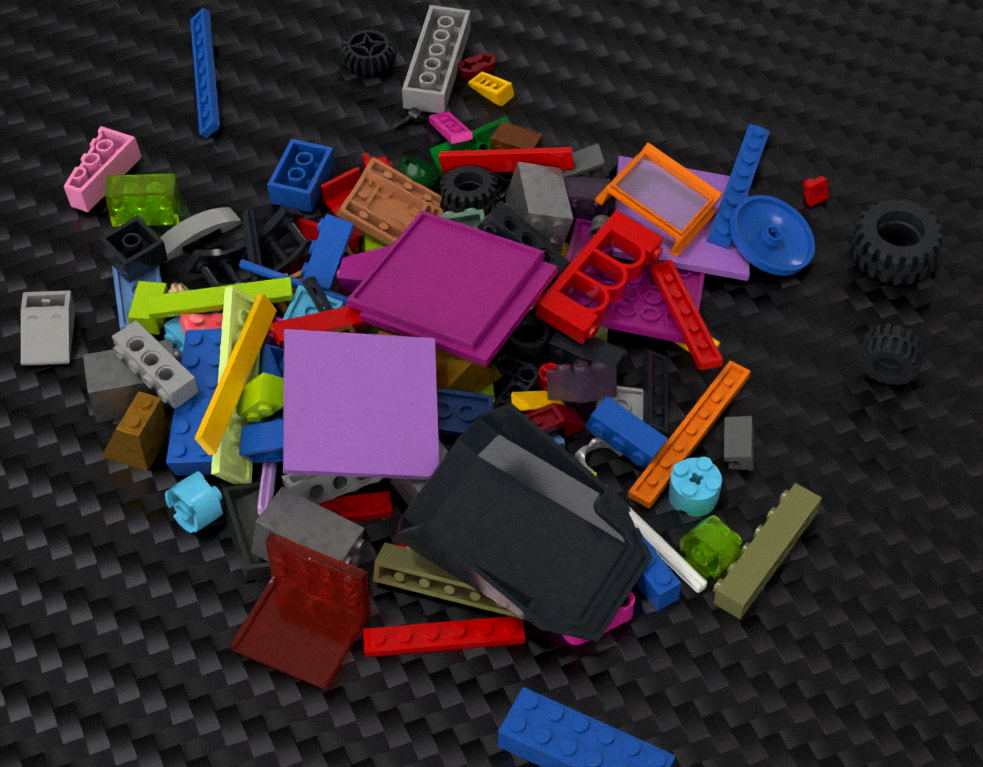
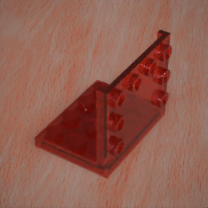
M270 533L265 543L272 578L230 644L231 650L327 690L371 613L367 571Z

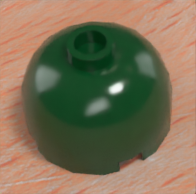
M403 155L397 171L433 191L443 176L442 172L440 171L437 174L434 172L436 168L416 157H413L411 161L407 159L408 155Z

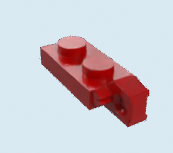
M390 491L343 496L321 503L322 507L352 522L393 517Z

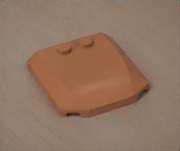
M372 157L336 216L353 223L355 227L383 243L392 245L421 210L437 216L443 213V209L440 208L442 199L439 194L412 181L404 174Z

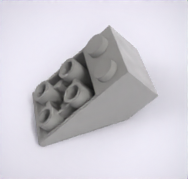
M71 290L23 292L21 305L22 366L70 364L76 312Z

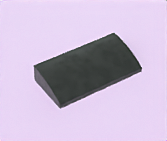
M261 481L222 487L221 490L222 499L220 501L245 582L284 571V569L251 553L255 523L260 517L257 506Z

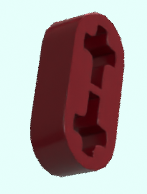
M481 53L464 59L458 65V74L462 79L470 80L480 72L490 73L495 70L496 58L491 53Z

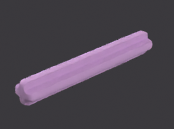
M278 462L263 463L257 506L259 516L274 497Z

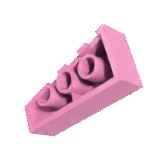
M100 126L98 137L92 139L90 150L88 153L83 154L81 157L82 163L79 167H75L64 185L71 207L89 212L142 157L135 137Z

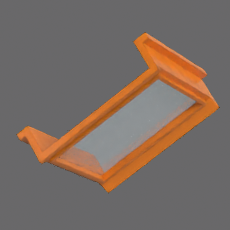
M647 143L643 150L604 188L594 201L602 206L613 195L676 239L669 253L677 258L717 213L714 207L722 193L656 147Z

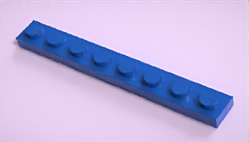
M202 8L190 20L199 133L201 136L208 138L213 132L218 130L220 120L210 12Z
M749 123L707 239L708 243L725 249L729 248L732 241L729 230L731 214L737 205L747 198L770 132L769 130Z

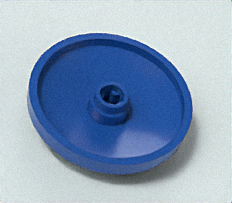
M765 195L750 196L742 200L731 214L729 221L731 238L738 251L755 267L770 274L788 276L803 270L813 258L815 240L810 226L797 210L784 201Z

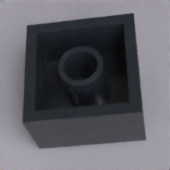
M139 216L134 217L99 238L104 257L129 283L168 260L164 241Z

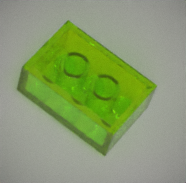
M175 174L107 176L105 199L112 227L121 226L136 216H139L147 225H174L180 223L181 200Z

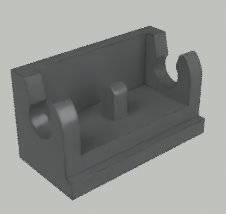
M752 416L725 417L724 461L738 462L729 463V469L754 471V425Z

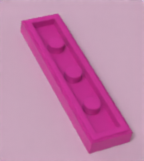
M449 111L429 116L430 124L451 144L473 139L472 131Z

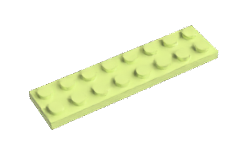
M233 286L225 288L218 383L255 301L254 298ZM260 351L246 384L259 376ZM239 401L217 453L212 456L211 463L212 475L234 485L252 483L253 463L239 455L242 426L252 425V422L247 421V418L238 416Z

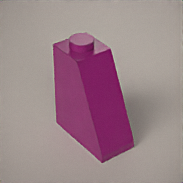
M392 245L342 258L341 266L337 268L335 274L336 281H339L341 290L354 291Z

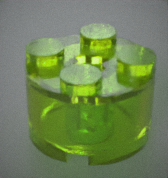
M713 515L704 519L681 538L680 550L681 552L685 550L687 555L685 560L702 577L713 576V578H716L734 561L738 560L742 540L736 532H732L717 516Z

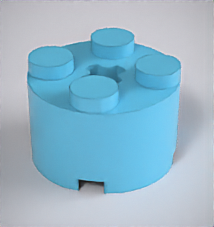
M708 457L688 458L674 465L670 479L669 500L676 510L687 512L688 516L699 517L709 514L714 509L719 500L722 476L711 459Z
M199 471L191 474L165 492L168 507L171 508L173 506L177 512L173 515L174 518L190 533L193 531L196 533L223 514L219 501L222 499L221 492L217 487H211Z

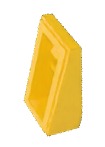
M480 72L468 82L469 87L499 106L505 105L515 95L511 82L485 72Z

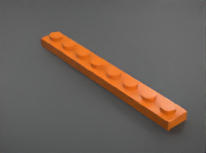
M731 360L727 363L628 491V498L648 509L651 508L669 484L674 465L688 459L748 380L751 373L750 370Z

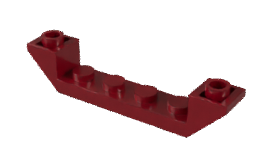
M557 403L549 404L525 414L547 434L559 429L564 438L586 429L585 423L575 408Z

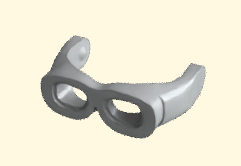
M595 437L588 446L585 445L580 448L574 458L589 471L594 472L585 462V456L588 452L598 448H609L618 456L623 454L614 450L601 438Z

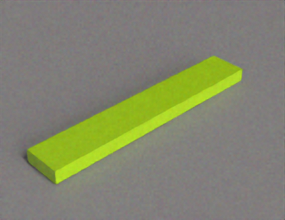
M291 277L148 296L150 319L180 316L181 314L223 310L225 288L231 286L254 299L257 295L264 293L271 303L293 301Z

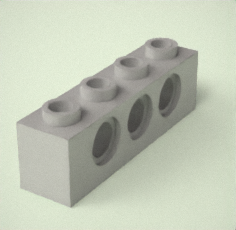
M136 320L112 336L115 344L113 350L117 357L121 360L125 359L134 374L139 373L146 386L150 389L153 387L158 397L162 398L163 403L168 402L176 409L199 393L195 377Z
M287 474L282 476L286 489L316 504L332 501L334 498L345 493L355 492L359 488L371 483H378L383 478L339 476L334 481L338 476Z

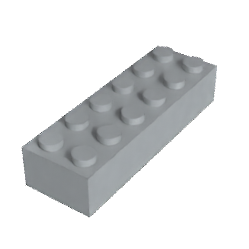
M429 6L402 88L403 108L411 109L415 107L421 111L433 113L446 111L458 72V65L462 59L471 30L470 10Z

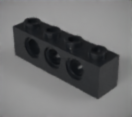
M502 200L477 226L479 230L544 251L545 258L542 261L558 266V273L546 290L570 264L564 256Z

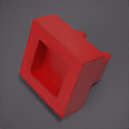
M820 176L814 180L809 178L802 182L807 205L812 207L829 198L827 178Z

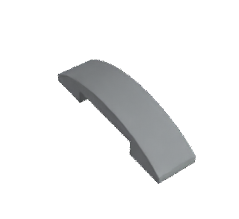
M230 207L210 209L187 218L160 237L165 244L167 261L183 254L182 247L217 229L225 233L242 224V221Z

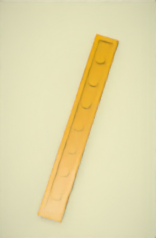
M264 293L257 295L194 438L208 455L217 453L277 311Z

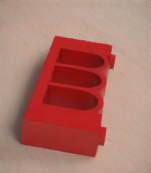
M616 210L537 302L535 316L583 345L588 338L592 339L599 329L597 324L606 317L609 303L617 302L623 297L627 282L637 279L641 275L644 265L649 266L653 259L658 260L663 252V248H661L663 237ZM610 244L631 256L636 262L623 264L602 251ZM592 265L614 278L618 284L614 286L603 285L584 274V272ZM573 286L600 303V306L587 308L565 295Z

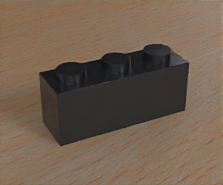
M557 330L549 342L548 357L557 363L573 368L577 372H583L600 382L612 385L625 366L626 350L596 337L588 338L582 345Z

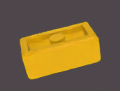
M547 391L511 393L512 404L520 411L537 410L552 403L564 405L562 401Z

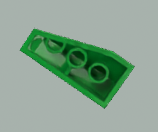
M507 116L472 130L473 139L454 144L446 141L431 148L430 152L437 169L441 171L438 157L440 151L491 150V137L502 121L509 123Z

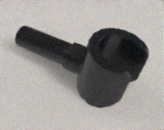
M411 108L408 116L394 123L395 128L397 129L411 120L418 124L424 120V116L421 115L423 112L418 108Z

